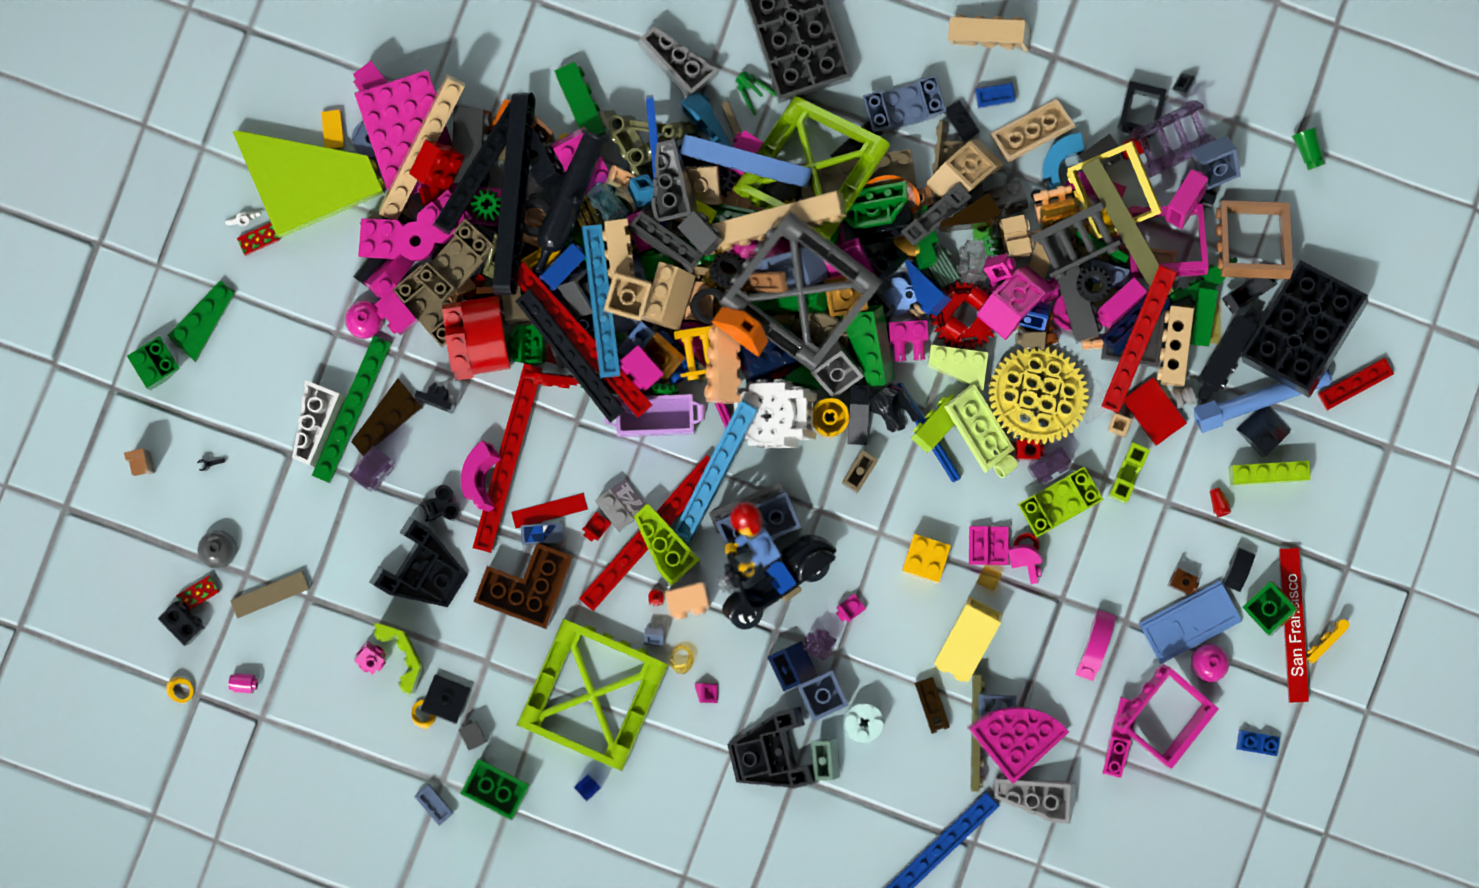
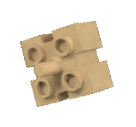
M1024 215L1001 219L998 227L1004 254L1007 253L1009 258L1012 257L1014 260L1028 258L1032 253V249H1034L1031 236L1041 230L1028 232L1030 225Z

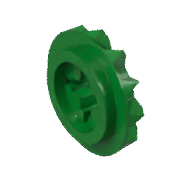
M652 384L648 389L649 392H652V395L656 396L679 394L677 386L668 384Z

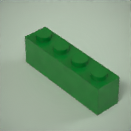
M573 62L554 70L578 128L585 127L587 131L598 136L605 135L606 127L602 124L597 111H600L597 101H592L590 97L592 90L589 83L585 84L582 77L585 74L581 65L577 67L576 63Z

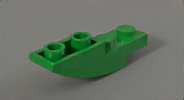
M1229 256V263H1237V257L1231 259ZM1208 265L1207 275H1199L1201 281L1196 279L1188 283L1189 287L1182 289V287L1174 289V292L1169 296L1170 302L1173 304L1188 297L1190 302L1193 303L1196 301L1198 287L1215 289L1226 277H1221V270L1218 269V266Z

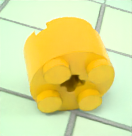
M826 398L815 404L813 407V429L818 435L825 438H834L845 431L849 423V412L842 401L836 398ZM826 414H827V415L833 414V415H834V417H833L834 422H832V421L827 422V421H826V418H827V417H826L825 415H826Z

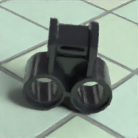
M447 485L437 487L435 491L436 498L419 504V507H422L425 514V522L435 520L442 515L449 521H455L461 515L459 506L455 503H449L452 501L454 493ZM443 489H448L450 493L446 499H441L439 495ZM449 507L456 508L455 516L448 517L447 509Z

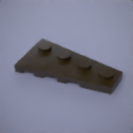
M397 378L351 443L364 457L423 407Z

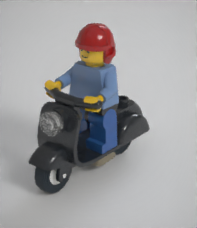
M748 502L737 504L731 511L730 523L735 530H739L741 535L734 540V544L728 543L725 545V553L729 563L724 565L725 575L723 577L719 576V582H717L723 593L725 591L730 593L731 589L734 591L724 602L722 613L739 629L746 630L755 627L763 616V609L780 599L784 602L789 601L801 592L802 588L799 585L803 582H816L822 579L827 574L830 563L836 559L834 555L837 551L836 548L821 536L807 534L800 536L797 541L785 547L779 553L767 531L762 527V514L756 505ZM746 543L754 555L750 559L751 562L749 564L740 563L736 558V549L738 547L741 548ZM761 564L766 570L764 573L766 577L753 587L744 589L742 582H747L754 573V566Z

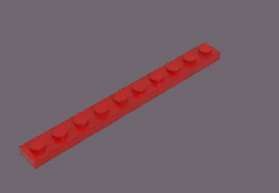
M523 262L520 265L518 286L524 293L529 289L533 290L589 364L599 374L595 340ZM620 368V376L602 378L638 418L653 406Z
M524 363L522 370L542 372L543 368ZM520 376L499 451L501 460L495 465L488 490V495L495 508L490 512L482 511L473 549L492 553L539 385L534 384L532 379Z
M708 455L703 458L656 511L668 526L686 508L711 459ZM640 530L579 598L592 611L601 604L648 551Z

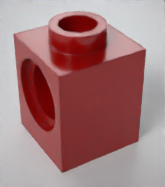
M1016 440V460L1039 461L1040 456L1044 455V445H1041L1040 441L1038 444H1035L1034 440L1030 443L1027 440ZM1027 445L1034 447L1035 453L1033 455H1028L1025 452Z

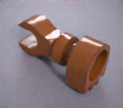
M1050 310V318L1047 320L1045 327V345L1059 342L1057 333H1053L1055 331L1054 326H1052L1053 314Z

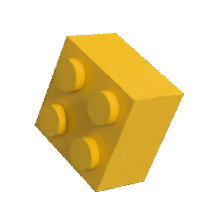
M913 534L901 572L939 583L951 545Z

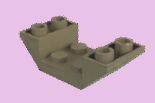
M466 219L452 233L455 236L431 263L426 262L414 276L441 302H444L461 289L485 262L493 247V244Z
M420 265L402 280L393 291L435 341L443 347L446 345L442 304L451 302L449 299L441 302L414 277L423 267Z

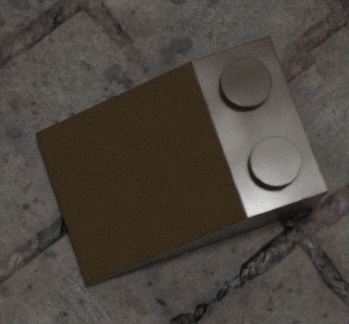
M988 193L941 222L939 231L950 232L981 229L986 226L991 228L998 223L1001 211Z

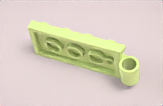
M975 384L970 385L944 406L984 473H987L994 466L996 474L1001 478H1005L1018 467L1016 459L1008 455L1015 450Z

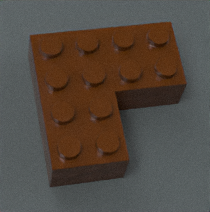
M537 543L523 579L487 566L473 602L547 630L574 557Z

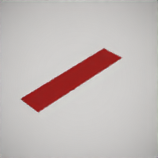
M584 493L517 510L511 512L515 529L523 525L536 524L588 510Z

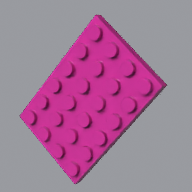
M428 69L354 92L387 191L436 96ZM445 125L437 143L452 147V141ZM417 180L410 195L419 193V188L428 187L429 185L422 184Z

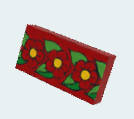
M272 223L237 238L244 256L280 241Z
M208 576L176 596L180 602L187 604L191 610L220 593L211 576Z

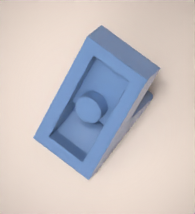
M640 321L629 330L628 336L617 347V351L622 356H625L637 345L643 349L656 333Z

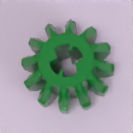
M487 189V193L484 195L483 190H480L481 197L473 196L477 202H471V206L476 207L472 212L473 214L478 213L477 219H481L484 215V222L488 221V216L491 217L492 221H495L494 214L497 216L500 214V211L497 209H500L501 197L497 198L498 192L496 191L491 195V190ZM487 201H489L492 206H489L486 210L483 205H486Z

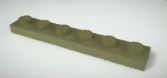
M972 675L971 724L978 720V694L985 690V679H981V675ZM971 733L970 791L980 792V788H983V776H980V768L984 766V757L980 756V749L984 748Z

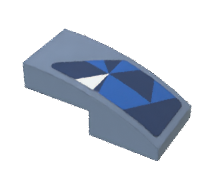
M562 523L520 526L522 545L563 542Z

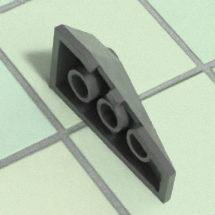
M676 139L656 143L655 179H653L654 193L651 202L655 221L672 220L688 216L692 211L698 212L694 193Z

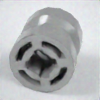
M1191 385L1185 386L1181 391L1178 389L1171 391L1177 409L1182 408L1184 404L1191 405L1196 403Z

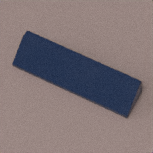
M1146 296L1101 339L1116 355H1119L1125 349ZM1167 297L1160 315L1171 305L1169 297Z

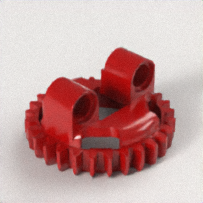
M964 280L962 286L957 281L955 288L949 284V291L944 288L942 289L952 299L942 310L944 325L941 326L940 313L937 316L930 315V318L936 320L931 323V326L937 325L938 328L934 330V333L940 331L941 334L938 339L944 337L943 344L950 341V347L956 344L959 349L964 346V349L968 350V347L971 346L975 350V344L982 347V341L985 343L989 342L987 336L994 337L991 332L994 330L977 317L968 329L966 325L952 316L963 301L967 302L977 311H980L992 294L986 293L987 287L981 290L980 283L973 287V281L967 286ZM977 337L976 340L970 339V340H964V342H961V340H962L963 338Z

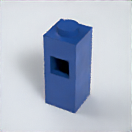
M572 243L568 245L538 276V279L550 291L555 290L586 258L583 254L584 250L577 244L574 245Z

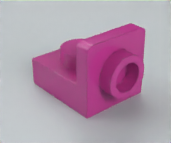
M853 594L836 607L838 610L836 615L842 622L846 620L848 623L866 608L858 597Z

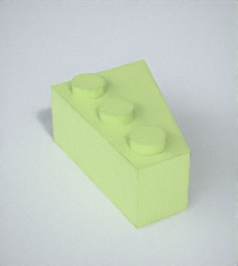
M931 345L927 366L968 386L975 384L979 392L982 393L984 390L988 352Z

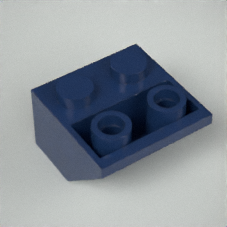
M802 641L767 657L783 692L818 676Z

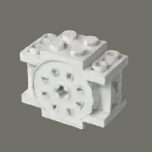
M775 379L774 382L756 380V383L749 384V388H738L737 395H741V400H745L759 409L743 440L748 441L749 446L762 449L798 448V440H816V432L813 431V402L817 401L816 393L810 392V389H803V387L792 385V382L783 379ZM739 402L734 403V411L736 410Z

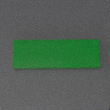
M1198 287L1190 336L1191 345L1209 347L1218 294L1217 289Z

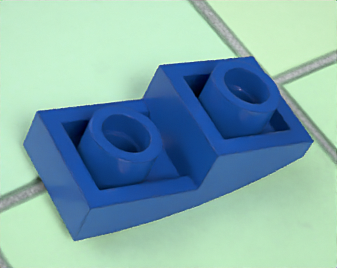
M1239 730L1236 749L1277 756L1280 737Z

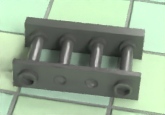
M1101 202L1031 236L1035 244L1039 243L1044 248L1054 269V272L1049 274L1051 278L1055 277L1058 280L1066 276V271L1105 252L1112 254L1119 250L1120 240L1113 242L1101 217L1103 215L1102 211H1104ZM1090 217L1092 220H1095L1107 245L1096 251L1084 226V220ZM1071 226L1077 228L1089 252L1088 256L1078 259L1066 234L1068 232L1067 228ZM1055 234L1057 237H1060L1072 262L1061 268L1049 243V237Z

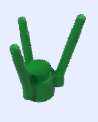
M747 71L742 72L735 79V82L738 84L736 88L741 92L753 115H756V111L744 89L748 91L752 88L762 97L763 94L754 85L756 83L776 97L775 92Z

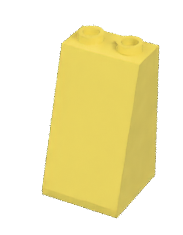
M969 596L935 659L934 664L937 665V669L945 673L948 671L954 674L953 677L963 682L965 680L969 682L1000 626L1003 614Z

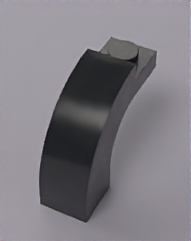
M1252 278L1225 295L1222 300L1230 312L1234 314L1278 285L1275 279Z

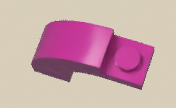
M483 440L470 451L463 464L461 487L465 498L473 500L474 505L478 509L490 512L495 507L486 492L485 477L489 469L501 458L494 445Z
M1097 610L1075 675L1094 681L1105 657L1116 615Z

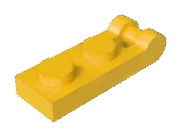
M1345 619L1337 620L1334 624L1335 628L1331 632L1327 631L1320 638L1322 641L1318 646L1314 644L1307 651L1309 655L1306 657V660L1310 664L1315 663L1348 630L1349 622Z

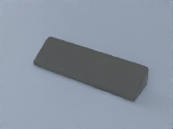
M642 211L630 224L629 230L689 273L693 272L704 255Z

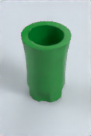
M1317 127L1291 136L1308 170L1326 164Z

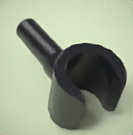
M225 458L213 461L199 460L197 463H205V467L199 470L208 471L213 465L225 463Z

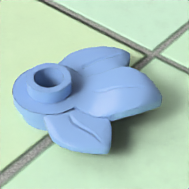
M892 278V288L886 290L882 295L890 305H893L895 309L893 315L899 316L907 313L911 304L917 300L912 285H909L903 278ZM908 291L913 293L912 298L906 296Z

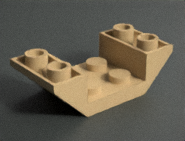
M978 138L973 139L944 162L926 184L941 199L958 183L969 194L988 176L992 177L1005 164Z

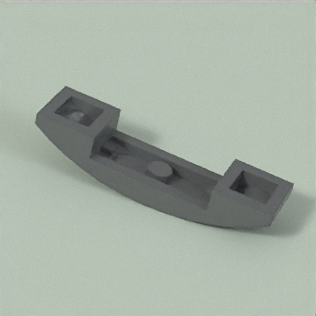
M958 183L941 200L904 228L901 233L915 246L936 230L941 222L956 213L972 197Z

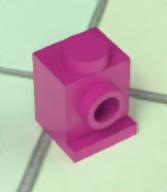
M1007 253L995 257L988 256L983 269L993 283L1011 278L1016 268V262L1014 258H1009Z

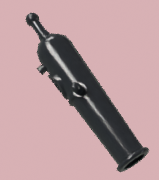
M584 129L582 130L583 136L538 231L537 240L541 247V254L537 265L532 271L537 277L544 271L543 268L551 253L562 250L567 242L570 244L573 242L574 238L569 235L574 230L579 213L581 212L580 207L584 203L583 199L604 143H608L607 139Z

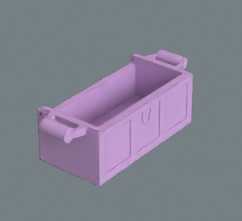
M693 394L645 396L653 406L638 418L617 396L616 398L626 411L616 418V423H613V421L610 423L605 417V424L617 427V437L694 435V424L705 420V405L694 402ZM693 405H697V420H694Z

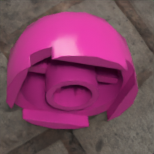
M359 301L352 304L347 310L345 325L354 337L369 339L381 331L384 323L383 319L377 314L378 308L374 303Z
M1213 644L1197 648L1190 660L1195 677L1207 683L1217 682L1224 678L1230 665L1229 657L1225 650Z

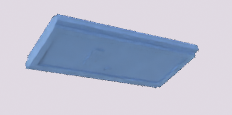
M1218 581L1140 622L1139 625L1157 660L1162 664L1242 622L1223 584L1221 581Z

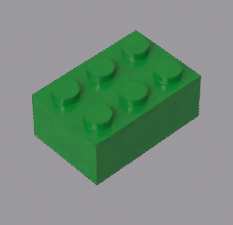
M477 759L460 794L513 820L531 785L481 759Z

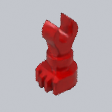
M652 589L648 595L649 605H663L664 595L660 589Z

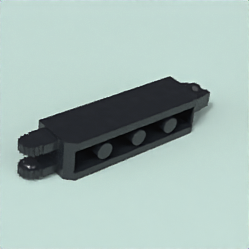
M1251 307L1244 316H1238L1233 320L1198 377L1199 382L1203 384L1198 392V399L1205 401V399L1207 400L1212 395L1213 391L1217 392L1219 389L1223 390L1229 381L1226 379L1229 373L1233 374L1239 364L1236 363L1238 358L1241 357L1246 345L1258 328L1257 323L1262 313L1261 311Z

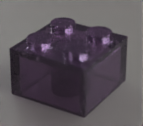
M373 445L349 476L369 492H372V490L376 491L383 483L381 479L385 475L389 476L395 469L393 466L395 462Z

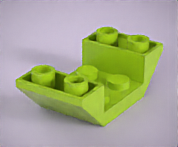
M1084 466L1017 505L1037 538L1104 499Z
M380 623L374 624L376 629L373 632L377 640L387 643L398 638L395 642L399 650L404 651L406 654L404 658L408 668L413 669L400 676L401 681L398 684L403 693L405 692L407 695L414 694L424 667L407 632Z

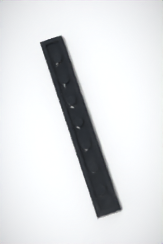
M510 102L433 223V226L447 235L453 230L507 143Z
M529 289L515 302L607 420L611 423L626 411L533 290Z

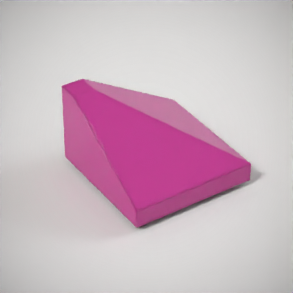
M695 684L699 703H718V684Z

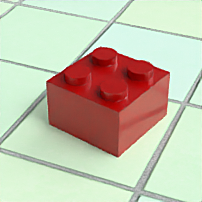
M425 139L409 174L422 184L449 190L465 156L449 145Z

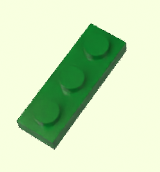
M1077 230V232L1074 235V238L1077 239V243H1079L1082 246H1085ZM1088 234L1096 251L1107 246L1105 242ZM1119 250L1112 254H1108V252L1103 253L1111 257L1109 260L1117 265H1120V263L1125 264L1129 258L1127 254Z

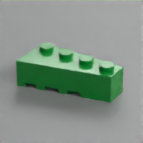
M826 292L805 294L807 312L826 310L828 305ZM797 296L752 302L768 315L799 312Z
M883 305L868 306V310L860 311L846 328V333L868 386H884L895 379Z

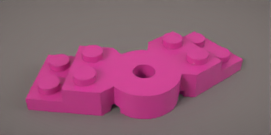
M448 189L417 214V222L403 225L398 220L361 218L358 257L398 260L403 255L412 261L426 260L434 253L436 243H447L455 236L452 233L464 219L470 223L473 218L465 209L449 235L433 226L434 221L452 194ZM418 236L421 239V243L419 246L414 247L412 241Z

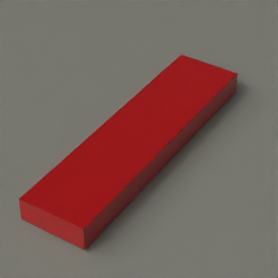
M1383 358L1317 395L1327 411L1394 375L1386 358Z

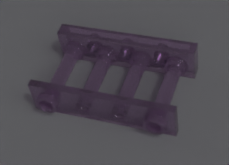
M1189 101L1185 103V106L1146 125L1137 126L1133 129L1134 131L1129 133L1132 139L1135 141L1139 140L1147 159L1144 167L1148 177L1151 178L1192 158V149L1216 140L1215 137L1211 134H1206L1197 112L1203 109L1204 106L1199 101ZM1191 115L1198 134L1197 139L1192 142L1188 141L1181 123V119ZM1170 124H1174L1181 142L1180 148L1176 150H1171L1163 129ZM1154 132H1157L1164 150L1163 156L1157 159L1154 158L1146 137Z

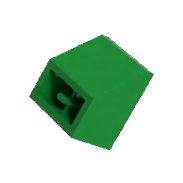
M160 336L127 355L143 384L150 391L166 382L180 369Z

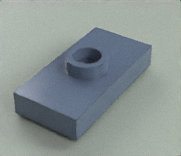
M430 784L414 796L439 826L454 814Z

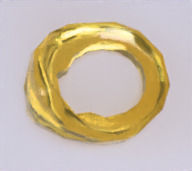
M680 645L671 650L669 663L676 673L685 674L694 664L693 653L687 646ZM678 650H685L689 655L684 665H677L674 661V654Z

